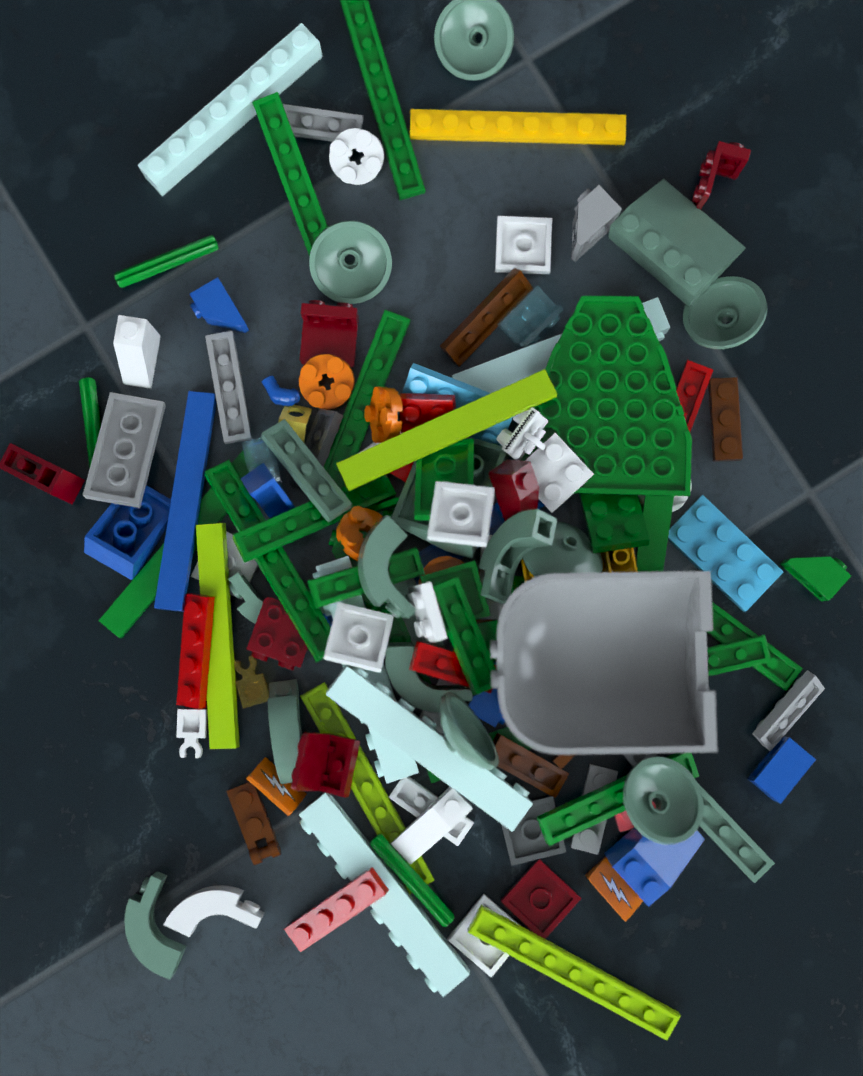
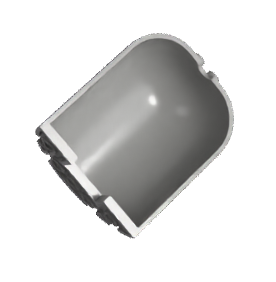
M711 571L554 573L535 577L519 586L504 604L498 620L496 640H491L490 642L491 658H496V670H491V688H497L500 709L511 731L526 745L550 754L717 752L715 691H709L707 660V632L713 631Z

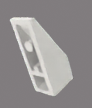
M450 786L391 842V845L411 865L458 824L473 809L472 804Z

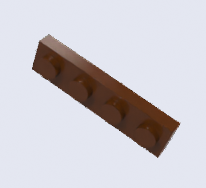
M514 268L440 345L453 364L460 367L533 290V287L521 270Z

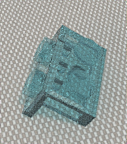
M535 286L497 325L518 348H524L537 343L542 337L540 333L546 327L550 329L560 320L559 314L564 308L561 305L556 306L539 286Z

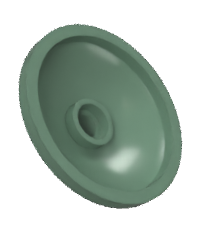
M497 0L451 1L440 14L436 24L434 38L436 52L444 67L459 78L482 80L494 75L505 65L513 48L514 29L508 12ZM478 33H481L483 36V40L480 43L476 42V35Z
M347 220L330 225L318 235L310 251L309 267L314 283L324 295L337 302L356 304L373 298L384 288L390 277L392 257L386 240L374 227L364 222ZM348 254H352L355 257L351 263L344 260Z
M734 276L717 278L690 307L685 305L683 323L686 332L694 342L710 349H728L741 345L751 339L764 324L767 316L766 298L760 287L748 279Z
M558 521L552 546L535 548L523 557L526 567L534 577L554 573H602L603 570L601 553L593 554L589 536L571 524Z
M452 692L444 694L440 701V719L442 729L446 735L444 741L447 747L452 752L456 751L464 760L482 769L492 770L499 764L497 750L477 715L458 695Z
M652 757L638 763L629 772L623 789L624 805L630 821L643 836L659 844L672 845L687 840L697 831L703 817L702 793L695 778L683 765L669 758ZM652 801L656 804V809L653 807Z

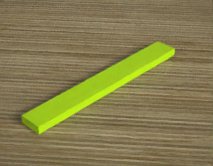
M543 369L336 464L347 489L350 491L529 410L531 407L533 408L557 397V392L546 370Z
M226 523L196 525L200 594L215 597L207 686L210 749L240 747Z
M326 682L300 696L320 733L335 734L357 740L337 702L326 695L328 690ZM359 745L351 789L377 835L382 834L391 844L406 827L392 801L388 798L387 792L361 745ZM421 855L410 866L426 884L434 881V877ZM405 885V887H406L407 891L409 892V894H412V892L409 890V888Z
M482 904L467 929L471 935L666 1041L681 1017L680 1013Z

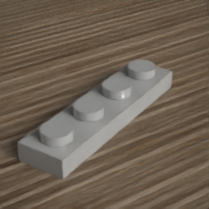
M233 331L206 335L224 443L229 444L251 440L252 433Z

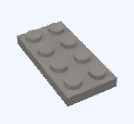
M110 392L83 496L86 499L136 508L141 507L166 407L164 402Z

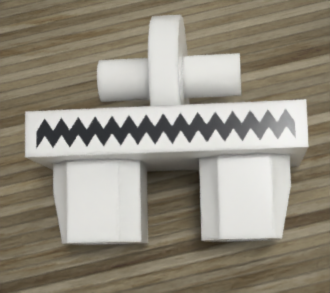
M531 407L530 410L513 416V420L519 424L513 433L508 429H504L496 438L502 445L504 452L513 459L520 461L525 453L530 455L535 447L542 451L546 447L540 440L546 433L543 428L548 423V420Z

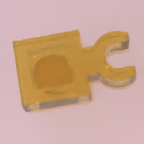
M251 656L249 657L250 667L248 669L241 667L240 660L234 662L235 670L242 674L243 677L242 680L235 681L243 709L266 702L269 698V690L264 673L255 674L257 661Z

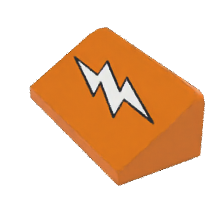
M266 757L246 778L287 816L293 813L307 795L304 791L293 790L291 787L292 783L280 784L276 766Z
M606 856L585 874L586 878L625 922L643 902L611 866Z

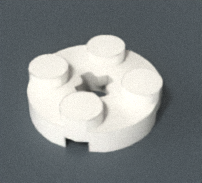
M359 128L345 130L336 137L330 146V165L336 176L345 183L354 185L368 183L378 175L384 161L382 144L375 135L367 130ZM355 148L358 152L364 153V157L361 158V164L359 165L355 161L351 162L349 158L352 155V150Z

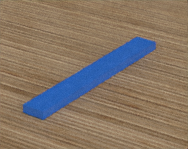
M188 391L154 604L156 609L184 612L185 594L188 589L196 538V525H198L205 480L204 471H206L217 402L214 393Z

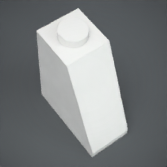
M118 315L113 343L123 384L151 389L161 336L147 319Z

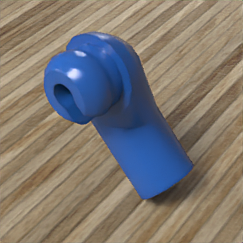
M269 376L262 381L272 402L277 405L290 407L301 399L300 392L297 389L280 388L274 376Z

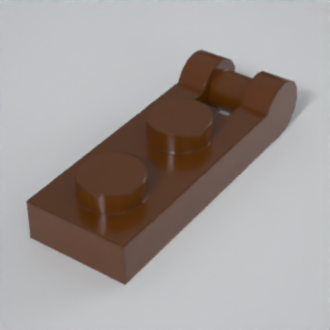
M247 782L227 790V795L248 847L252 863L257 865L269 856L273 858L280 856L281 849L258 789L251 782ZM265 837L267 845L259 848L256 840Z

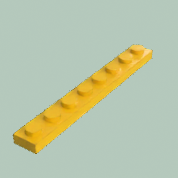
M411 109L410 140L624 145L626 141V115Z

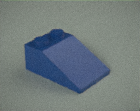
M146 485L140 508L111 503L86 534L84 553L133 580L147 562L167 529L171 499Z
M634 827L604 854L611 866L649 907L671 888L705 839L696 831L685 841L664 845L649 840Z

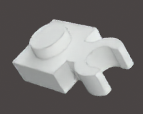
M177 709L176 738H185L179 750L181 758L186 757L188 747L195 749V758L202 756L203 749L198 742V738H207V709Z

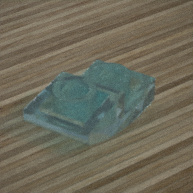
M258 438L242 442L246 467L249 472L264 463L282 487L276 457L263 439Z

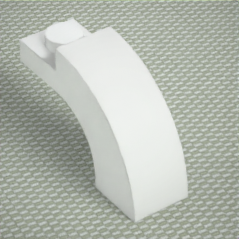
M217 885L200 889L187 896L170 913L164 926L190 937L202 919L211 915L221 914L257 929L265 912L259 910L260 906L254 902L245 900L243 903L239 901L244 890L232 886Z

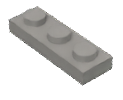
M283 104L294 136L333 142L345 130L352 128L362 129L363 115Z
M807 670L802 677L798 678L789 692L776 703L775 708L765 719L759 722L756 730L752 733L761 745L770 752L825 689L816 675Z
M589 764L582 796L615 781L618 771ZM607 819L572 835L570 847L598 855Z

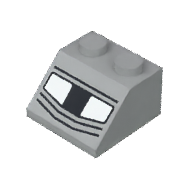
M600 185L592 191L587 189L577 199L579 203L574 209L576 212L572 223L571 259L574 262L609 232L610 225L619 217L622 210Z

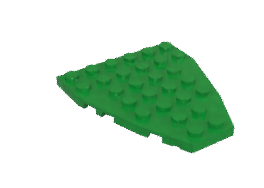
M581 296L573 315L567 322L559 341L551 352L545 369L557 392V397L533 407L548 420V423L543 428L546 433L540 441L544 443L556 433L594 474L575 492L578 494L690 496L692 437L685 421L684 411L677 395L676 385L666 353L653 330V325L644 311V306L639 296ZM535 447L533 451L530 453V455L533 454L538 448ZM525 453L520 461H525L530 455Z

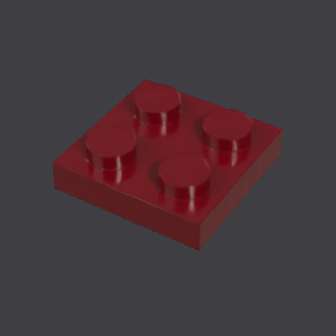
M537 859L500 900L531 931L546 939L581 900V897L541 859Z

